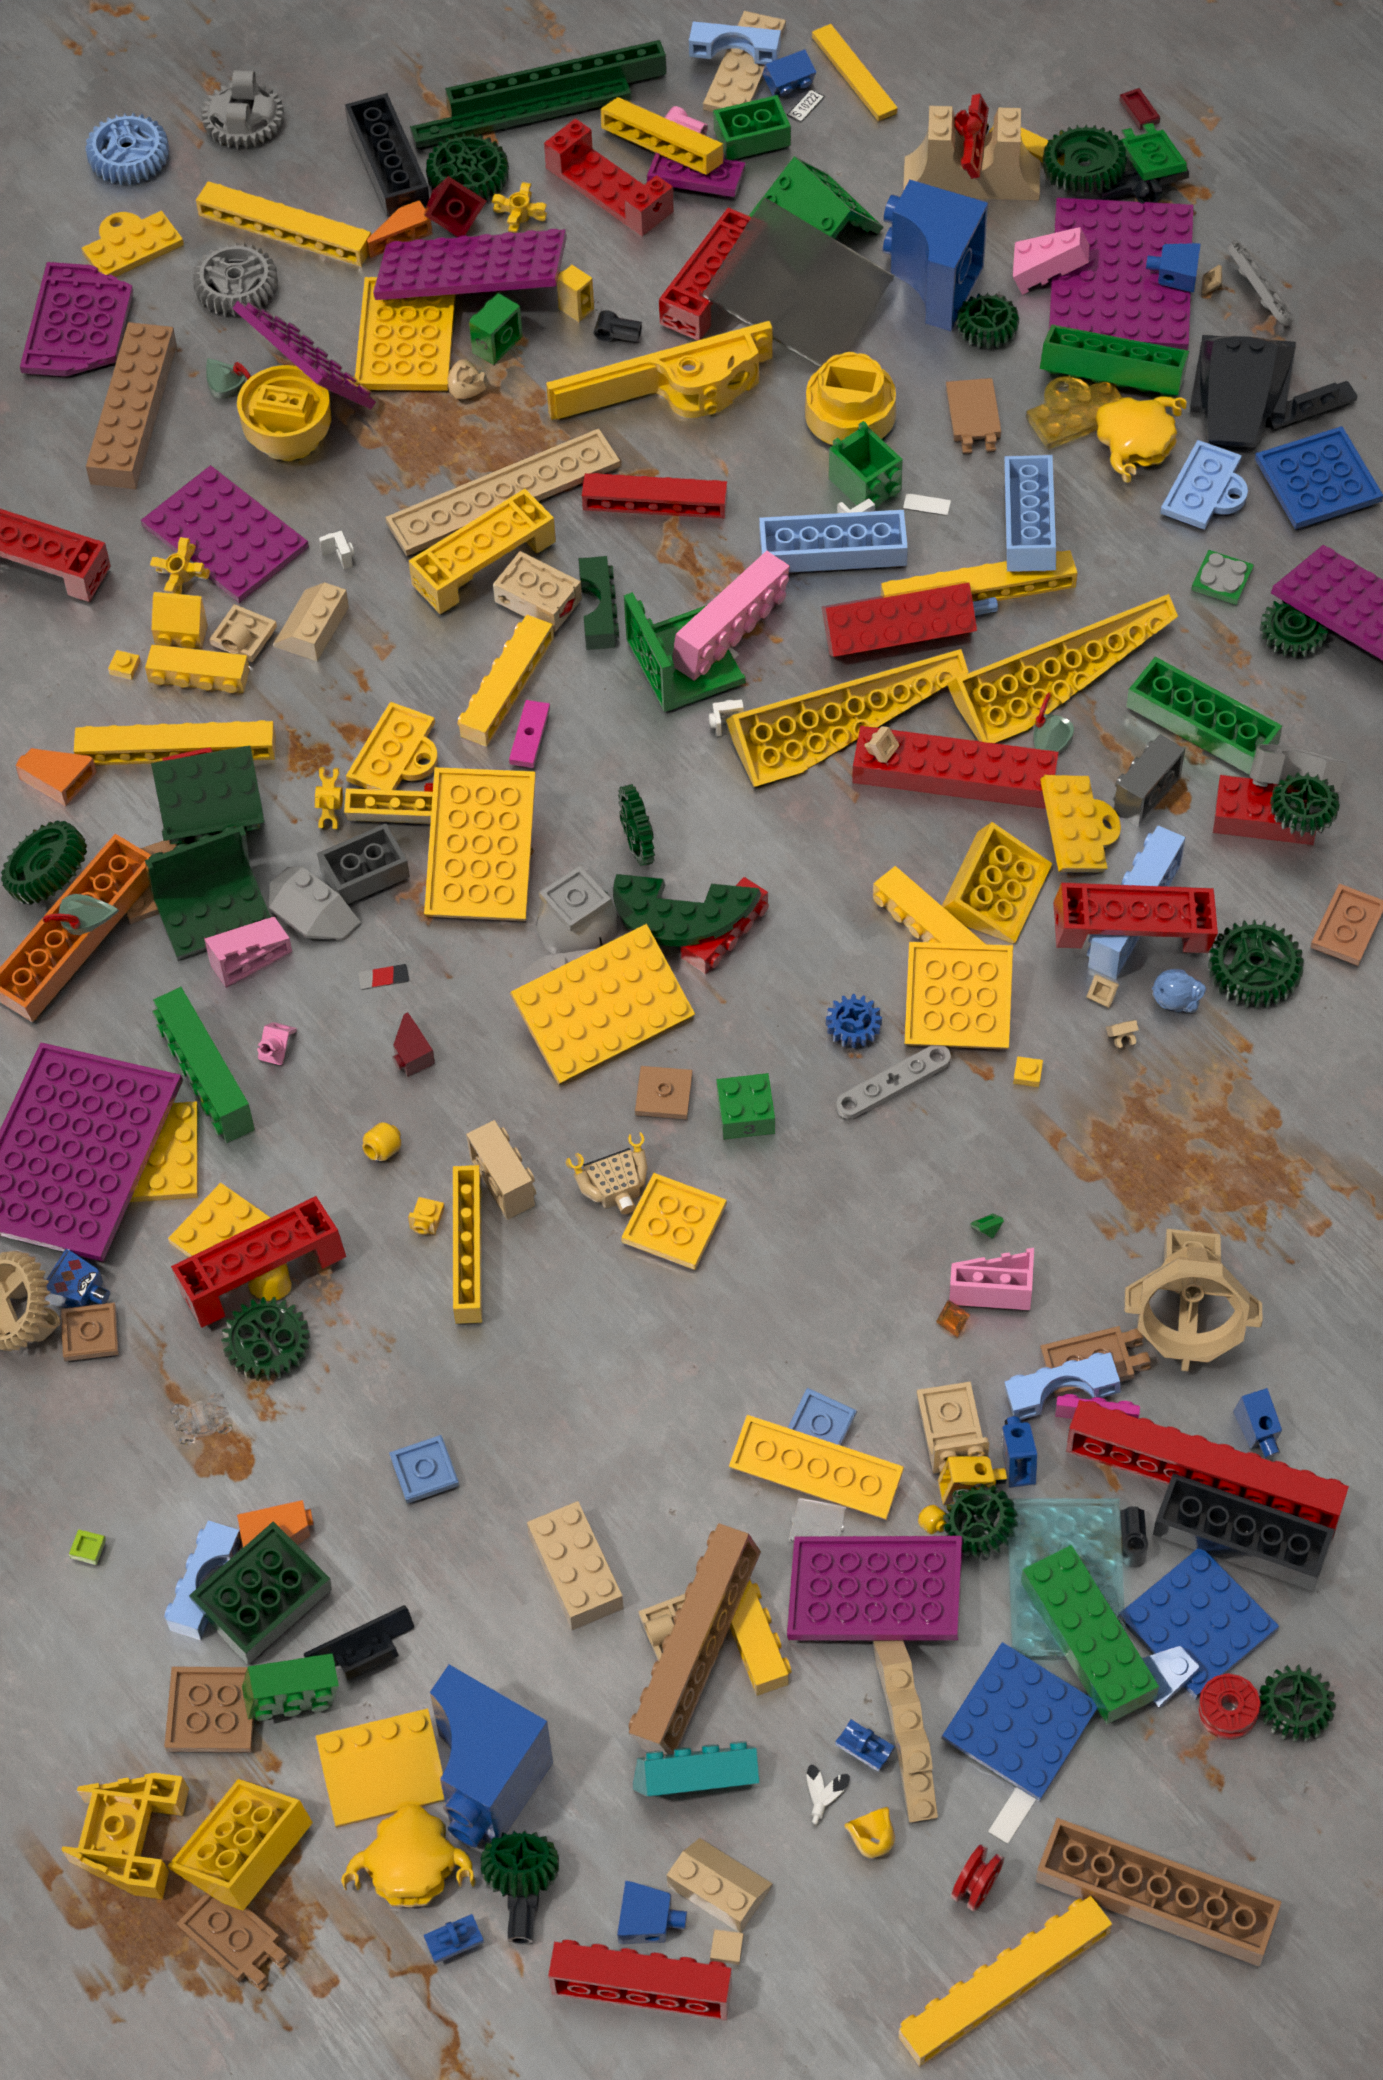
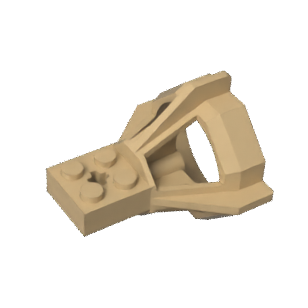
M1167 1229L1164 1242L1163 1265L1125 1288L1124 1311L1126 1313L1138 1314L1137 1329L1164 1358L1181 1359V1371L1189 1370L1190 1360L1210 1362L1243 1342L1246 1326L1258 1328L1262 1326V1302L1249 1293L1221 1263L1220 1234ZM1158 1289L1171 1290L1180 1294L1178 1331L1165 1326L1152 1312L1149 1300ZM1204 1294L1225 1296L1235 1310L1233 1315L1220 1327L1208 1332L1197 1333L1198 1302L1203 1298Z

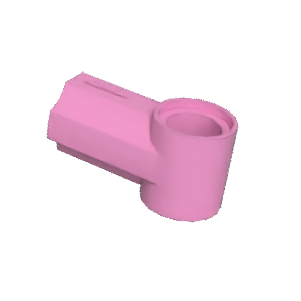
M677 106L672 107L664 117L705 136L708 131V124L688 117L687 113Z

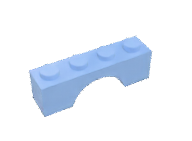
M693 21L689 37V57L712 59L719 51L736 48L749 53L755 64H767L779 58L781 30Z
M1111 1352L1106 1354L1096 1353L1088 1359L1081 1361L1070 1360L1059 1367L1052 1369L1049 1367L1041 1368L1036 1373L1026 1376L1016 1375L1008 1381H1004L1012 1414L1021 1420L1041 1415L1044 1401L1052 1392L1059 1388L1077 1387L1086 1391L1092 1398H1103L1121 1393L1120 1380Z
M209 1520L205 1529H201L198 1533L196 1540L197 1548L194 1554L191 1553L187 1559L185 1576L178 1580L175 1594L177 1595L173 1604H168L164 1616L170 1631L198 1640L202 1639L209 1621L189 1598V1595L201 1585L204 1578L210 1572L222 1567L238 1553L242 1544L241 1534L238 1529Z

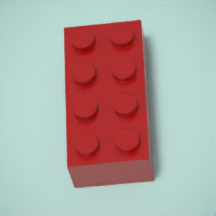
M1220 775L1213 833L1314 845L1316 830L1313 836L1305 832L1301 837L1300 832L1295 831L1291 835L1289 827L1282 830V823H1276L1275 816L1271 813L1270 800L1273 789L1278 784L1268 783L1267 787L1253 784V779Z

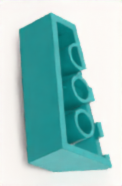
M747 1741L731 1742L729 1748L719 1749L718 1744L702 1746V1751L691 1752V1748L674 1749V1754L663 1755V1751L646 1752V1757L637 1758L633 1790L645 1796H655L759 1783L757 1748L747 1745Z

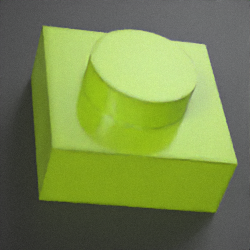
M78 1529L69 1552L70 1558L97 1565L106 1542L105 1536Z

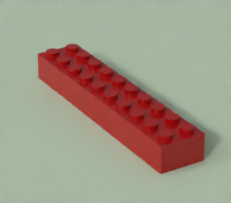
M1079 1400L1069 1427L1066 1452L1167 1485H1169L1174 1473L1335 1529L1332 1537L1334 1538L1349 1486L1344 1485L1337 1479H1325L1316 1476L1315 1473L1309 1470L1300 1471L1289 1467L1281 1461L1272 1462L1263 1459L1256 1453H1244L1235 1450L1234 1447L1228 1444L1219 1445L1208 1441L1200 1435L1191 1436L1182 1433L1175 1427H1163L1154 1424L1153 1421L1147 1418L1138 1419L1127 1415L1122 1410H1110L1101 1407L1094 1401L1085 1402Z

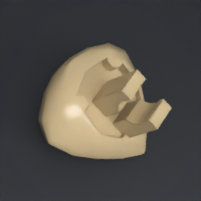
M459 360L453 365L448 375L447 384L450 394L455 399H466L480 394L486 390L483 381L485 373H479L468 360Z

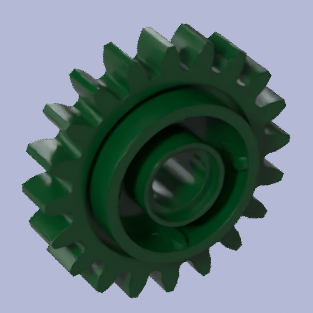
M1282 600L1281 604L1273 601L1272 608L1266 607L1265 614H1262L1260 631H1262L1261 638L1267 639V647L1275 645V653L1282 649L1283 656H1286L1288 652H1292L1293 657L1296 658L1298 652H1301L1306 657L1307 650L1315 653L1316 647L1321 648L1323 641L1327 639L1328 627Z

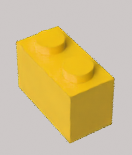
M570 265L566 270L561 271L557 281L558 308L577 322H580L594 310L593 279L574 265Z

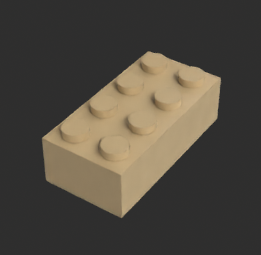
M578 1501L527 1522L529 1538L571 1630L624 1609L623 1596Z

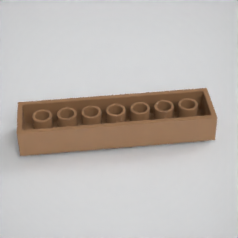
M128 322L86 464L90 485L127 489L137 488L177 347L173 327Z
M718 1523L715 1531L713 1530L708 1537L706 1553L697 1562V1574L694 1581L690 1582L686 1588L685 1602L682 1609L679 1608L675 1614L673 1630L671 1634L666 1636L663 1642V1653L660 1660H657L653 1665L650 1684L643 1689L640 1696L641 1705L637 1714L634 1713L629 1722V1734L642 1749L647 1751H663V1755L674 1754V1749L679 1748L761 1554L760 1549L749 1533Z
M1056 1818L1037 1869L1035 1880L1037 1883L1071 1896L1082 1898V1900L1092 1896L1100 1907L1259 1967L1281 1905L1279 1900L1060 1818Z

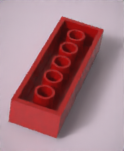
M966 581L821 606L829 655L833 657L977 631L970 582Z
M566 1939L562 1940V1943L554 1941L548 1974L551 1995L727 2021L732 1992V1968L727 1967L722 1962L711 1961L709 1964L697 1963L696 1959L690 1957H681L679 1960L669 1959L667 1955L662 1953H651L649 1956L638 1954V1951L629 1948L615 1951L609 1950V1947L602 1944H592L591 1947L579 1945L574 1940Z

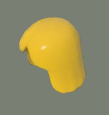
M287 1263L249 1281L248 1287L251 1294L259 1299L265 1297L266 1301H271L273 1297H276V1301L288 1295L292 1283Z
M882 1807L844 1824L859 1852L867 1858L883 1856L890 1852L894 1846L895 1832L890 1819L889 1807ZM872 1838H876V1839H878V1840H880V1841L877 1842V1843H874V1842L871 1841V1839H872Z

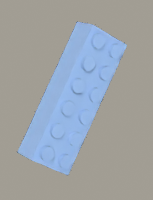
M1004 456L1007 571L1056 570L1053 456Z
M904 510L759 518L761 555L769 551L790 566L789 572L907 566L908 546Z
M1157 826L1153 834L1149 833L1143 845L1145 847L1143 852L1136 854L1132 864L1134 867L1131 872L1127 871L1121 884L1169 887L1181 867L1186 837ZM1090 934L1088 942L1091 945L1086 955L1089 957L1088 968L1117 979L1141 936Z

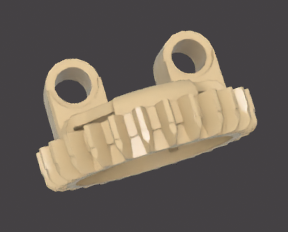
M9 1251L0 1254V1350L19 1351L20 1347H27V1342L44 1341L61 1323L60 1317L54 1310L44 1307L50 1304L49 1301L45 1300V1297L50 1294L46 1286L49 1282L43 1278L46 1272L39 1270L41 1263L35 1262V1257L29 1256V1253ZM28 1295L26 1311L18 1320L10 1298L21 1299Z

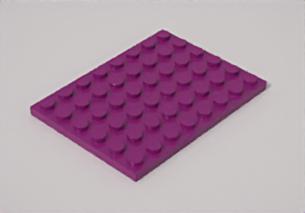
M1057 198L1054 233L1081 227L1090 245L1089 263L1064 275L1059 273L1052 277L1049 329L1051 325H1057L1188 350L1191 292L1160 285L1158 283L1159 271L1147 270L1146 262L1147 255L1161 257L1164 244L1192 243L1193 205L1151 202L1141 204L1132 201Z
M40 1042L0 1128V1236L63 1252L67 1249L79 1256L104 1261L182 1085V1076L176 1073Z

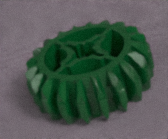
M987 292L985 296L978 293L976 298L970 296L968 301H963L962 307L958 310L956 324L959 334L962 335L964 341L969 340L970 346L977 344L978 348L986 346L989 350L991 346H995L998 349L1000 344L1006 345L1008 340H1013L1014 334H1017L1020 318L1017 307H1014L1012 301H1007L1006 296L999 298L997 293L991 296Z
M1297 772L1295 778L1288 774L1286 779L1280 780L1278 786L1273 789L1270 800L1271 813L1275 816L1276 823H1282V830L1289 827L1291 835L1298 831L1301 837L1305 832L1313 836L1315 830L1322 834L1325 828H1330L1332 822H1335L1340 808L1338 793H1335L1334 785L1328 786V779L1319 780V774L1311 777L1309 772L1305 776H1301Z
M982 1484L979 1490L971 1487L969 1492L962 1490L960 1498L953 1496L954 1505H946L949 1513L943 1515V1520L946 1522L943 1525V1529L947 1534L946 1536H962V1553L967 1557L973 1554L975 1558L979 1559L983 1552L986 1557L990 1558L992 1550L1000 1553V1545L1009 1546L1007 1537H1015L1013 1528L1018 1527V1521L1015 1519L1018 1517V1512L1014 1508L1015 1504L1011 1498H1008L1005 1491H999L994 1485L989 1489ZM1000 1512L999 1522L997 1526L994 1527V1522L998 1517L997 1514ZM967 1515V1521L964 1523V1528L961 1530L963 1519ZM974 1517H976L978 1520L983 1519V1521H985L987 1525H985L982 1521L979 1523L978 1521H976Z
M1298 1664L1295 1671H1292L1287 1665L1284 1667L1283 1673L1276 1669L1273 1677H1266V1685H1261L1259 1690L1261 1694L1259 1696L1260 1705H1262L1259 1708V1715L1266 1716L1263 1720L1264 1725L1273 1724L1271 1728L1272 1734L1280 1730L1282 1731V1739H1286L1289 1734L1292 1735V1740L1295 1743L1298 1741L1299 1735H1301L1305 1742L1310 1739V1733L1317 1738L1320 1736V1729L1324 1731L1328 1729V1722L1333 1721L1334 1718L1332 1711L1336 1709V1703L1332 1701L1335 1693L1334 1691H1327L1330 1687L1329 1681L1320 1682L1322 1679L1321 1673L1314 1677L1311 1675V1667L1306 1672H1302L1301 1666ZM1293 1686L1292 1691L1276 1695L1280 1689ZM1304 1688L1309 1690L1313 1695L1306 1693ZM1296 1694L1297 1701L1300 1702L1298 1713L1296 1712L1297 1706L1294 1705V1699ZM1279 1711H1282V1712H1285L1286 1714H1288V1716L1290 1717V1719H1288L1287 1717H1285L1284 1715H1282ZM1312 1712H1319L1313 1718L1301 1721V1716L1312 1714Z
M526 1829L523 1833H516L513 1830L512 1834L509 1835L502 1832L501 1838L493 1837L492 1842L485 1845L480 1858L481 1874L486 1886H491L493 1892L500 1891L503 1897L511 1894L514 1899L518 1895H523L527 1898L528 1894L538 1896L540 1890L547 1891L548 1886L554 1884L559 1872V1854L554 1847V1842H549L547 1836L539 1837L537 1832L528 1834Z

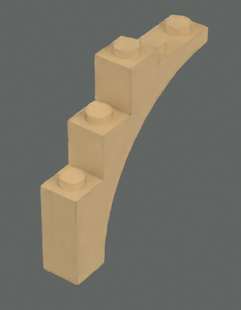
M873 1640L876 1667L883 1686L897 1749L909 1823L938 1818L932 1776L933 1766L930 1743L923 1726L921 1703L914 1686L911 1659L903 1640Z

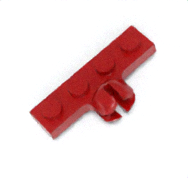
M980 93L972 95L971 105L968 107L969 115L966 110H961L954 117L956 131L965 138L963 142L964 156L961 158V165L971 179L980 177L989 107Z

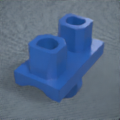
M850 1719L842 1734L835 1741L836 1746L878 1772L895 1748L894 1745L874 1734V1731L866 1729Z
M473 1914L452 1923L451 1921L445 1923V1926L423 1935L435 1964L484 1943Z

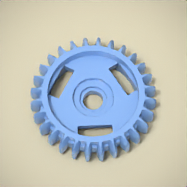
M124 113L123 117L115 115V118L112 120L107 117V122L100 121V127L94 126V132H90L89 138L86 139V154L92 171L96 172L98 177L102 176L104 181L110 179L112 184L119 181L120 185L123 182H128L131 185V181L137 180L140 183L142 178L148 181V176H155V170L161 171L162 166L166 165V159L169 158V144L166 132H164L163 127L157 121L152 122L151 117L145 119L143 114L136 117L135 113L131 116H127ZM126 142L132 143L130 147L121 146L123 143ZM107 143H109L107 150H102Z

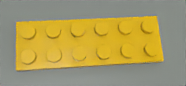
M747 1415L729 1464L730 1469L886 1521L904 1471V1466Z

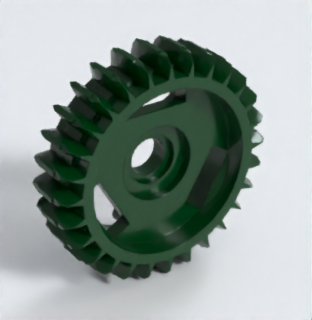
M1087 124L1082 128H1079L1078 125L1075 129L1068 127L1066 132L1060 130L1059 135L1054 134L1053 138L1048 140L1043 153V170L1046 178L1051 181V185H1056L1058 190L1064 188L1065 193L1070 190L1073 191V195L1076 192H1081L1082 195L1085 192H1090L1093 195L1094 191L1102 193V188L1109 190L1110 184L1115 186L1117 180H1121L1127 164L1126 148L1123 141L1119 140L1118 135H1113L1112 130L1105 132L1104 127L1097 129L1096 125L1093 128H1089ZM1065 153L1064 165H1060L1057 160ZM1081 162H1089L1090 165H1088V166H1081V165H1079V163H1081Z
M56 820L54 823L48 822L46 826L41 825L38 830L33 829L32 834L29 836L25 835L26 838L19 842L17 848L12 849V855L7 856L8 862L3 864L4 869L1 871V881L5 890L18 902L32 905L34 902L40 903L42 899L48 900L50 895L55 896L56 891L59 889L63 890V886L66 883H70L69 880L76 876L75 872L81 869L80 863L85 861L84 855L87 854V844L83 835L66 821L60 822Z
M1255 919L1252 925H1248L1245 920L1242 922L1241 927L1234 923L1232 930L1226 927L1224 934H1218L1217 940L1214 941L1209 951V978L1213 979V986H1219V994L1227 992V1000L1232 997L1236 998V1005L1240 1001L1245 1002L1246 1008L1250 1003H1254L1256 1009L1259 1008L1260 1003H1264L1266 1008H1268L1270 1001L1278 1005L1280 998L1286 1001L1288 994L1293 995L1303 975L1304 959L1302 958V950L1298 949V941L1292 942V934L1285 936V928H1282L1280 931L1276 930L1275 923L1272 927L1266 926L1265 920L1262 925H1258ZM1269 946L1279 951L1284 958H1280ZM1233 947L1237 948L1232 963L1229 965L1224 964L1223 961L1226 953ZM1253 956H1259L1264 962L1260 965H1254L1249 959ZM1271 984V985H1267V986H1255V985Z

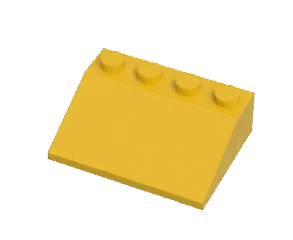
M991 822L977 832L942 907L964 926L1014 944L1053 863Z
M428 1708L316 1735L336 1828L395 1814L400 1808L409 1804L423 1807L445 1801L440 1782L443 1771Z
M237 1779L169 1863L168 1867L221 1903L244 1911L312 1825L313 1821L300 1800Z

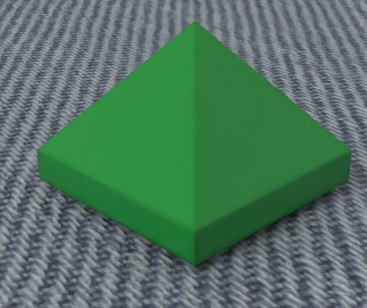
M992 1213L970 1224L972 1228L993 1239L1004 1220L1002 1217Z

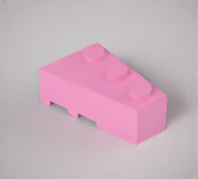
M1081 227L1015 242L1013 279L1022 295L1029 292L1028 288L1040 282L1042 285L1048 283V278L1059 273L1064 275L1089 263L1090 245Z
M275 917L204 939L210 965L226 988L292 952L290 938Z

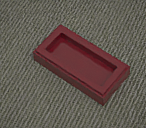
M1140 87L1120 94L1119 101L1140 130L1144 129L1143 125L1153 123L1155 125L1160 123L1159 114Z

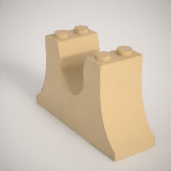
M929 106V124L926 136L914 152L905 156L903 191L908 181L914 180L974 199L1039 200L1040 160L1035 158L1026 149L1022 141L1021 108L998 107L994 116L993 130L985 135L980 177L971 179L961 165V158L964 156L963 142L965 138L959 135L955 129L953 107Z

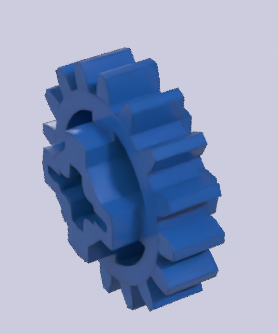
M852 994L851 999H847L843 995L841 1003L836 1000L833 1001V1008L827 1009L826 1026L827 1033L833 1034L834 1042L841 1039L843 1047L847 1043H851L852 1048H856V1043H860L865 1047L867 1039L872 1042L875 1041V1034H880L882 1017L880 1016V1008H874L873 1000L867 1003L865 1002L866 996L863 995L859 1000L856 999L855 994Z

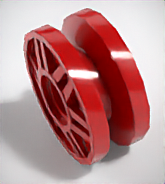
M1223 1674L1215 1676L1206 1683L1201 1691L1198 1714L1202 1725L1209 1733L1218 1738L1227 1740L1242 1738L1251 1732L1257 1723L1260 1707L1258 1692L1250 1681L1240 1675ZM1224 1703H1232L1236 1709L1229 1711L1224 1709L1222 1705Z
M979 1844L969 1857L951 1893V1899L959 1902L967 1893L971 1894L967 1908L973 1912L981 1906L1001 1871L1005 1859L1003 1856L996 1854L989 1863L985 1862L988 1848L982 1844Z

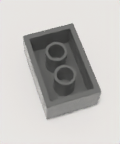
M1161 734L1154 742L1152 740L1149 741L1141 757H1136L1132 761L1129 771L1125 775L1121 774L1115 783L1117 788L1113 801L1115 802L1114 810L1117 815L1139 827L1181 778L1185 748Z
M386 823L317 853L320 870L328 885L340 894L346 904H350L410 877L408 861Z

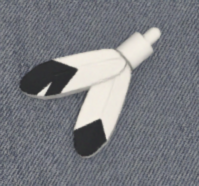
M810 1765L807 1769L806 1781L814 1804L811 1813L813 1817L812 1823L817 1824L818 1820L823 1817L825 1807L830 1805L846 1790L850 1776L848 1774L838 1775L824 1788L819 1769L815 1765Z

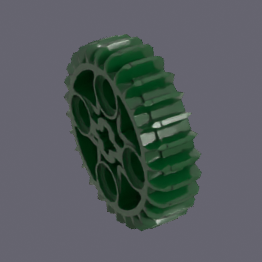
M473 133L471 136L463 134V137L454 135L452 140L447 137L446 143L440 141L439 147H433V152L429 153V157L426 160V177L432 191L449 176L487 202L489 201V196L494 197V194H497L496 192H502V186H506L509 176V163L502 146H498L497 141L491 143L490 137L484 140L482 134L479 137H475Z

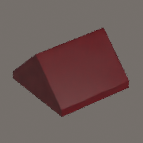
M448 176L432 191L424 216L457 237L465 236L485 205L486 200Z

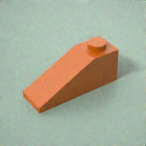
M420 200L399 208L367 239L370 258L383 254L386 245L393 241L410 242L433 234L431 220L424 216L425 208Z

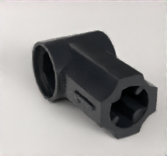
M604 310L599 313L593 334L598 340L604 342L611 341L613 338L638 342L641 337L642 322L618 318L616 313Z
M1132 1506L1120 1510L1121 1557L1126 1565L1140 1567L1146 1561L1148 1550L1145 1510L1140 1509L1138 1506ZM1135 1547L1140 1549V1551L1134 1552L1131 1551L1129 1548Z
M539 1893L538 1896L528 1894L527 1898L523 1895H518L515 1899L511 1894H508V1911H510L507 1934L508 1942L515 1943L516 1945L533 1943L535 1912H538Z

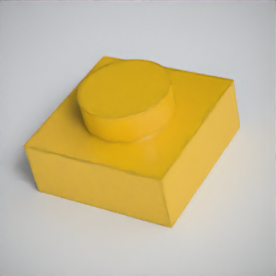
M116 650L108 667L109 675L132 680L141 662L140 656Z
M1017 1056L1013 1084L1039 1087L1043 1060Z

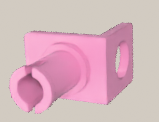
M276 1022L265 1025L262 1040L258 1044L260 1047L257 1048L259 1053L258 1059L282 1065L289 1035L295 1033L297 1028Z

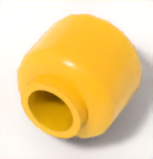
M384 1122L375 1125L363 1136L362 1148L366 1156L372 1160L382 1162L390 1158L401 1148L400 1131L394 1125Z

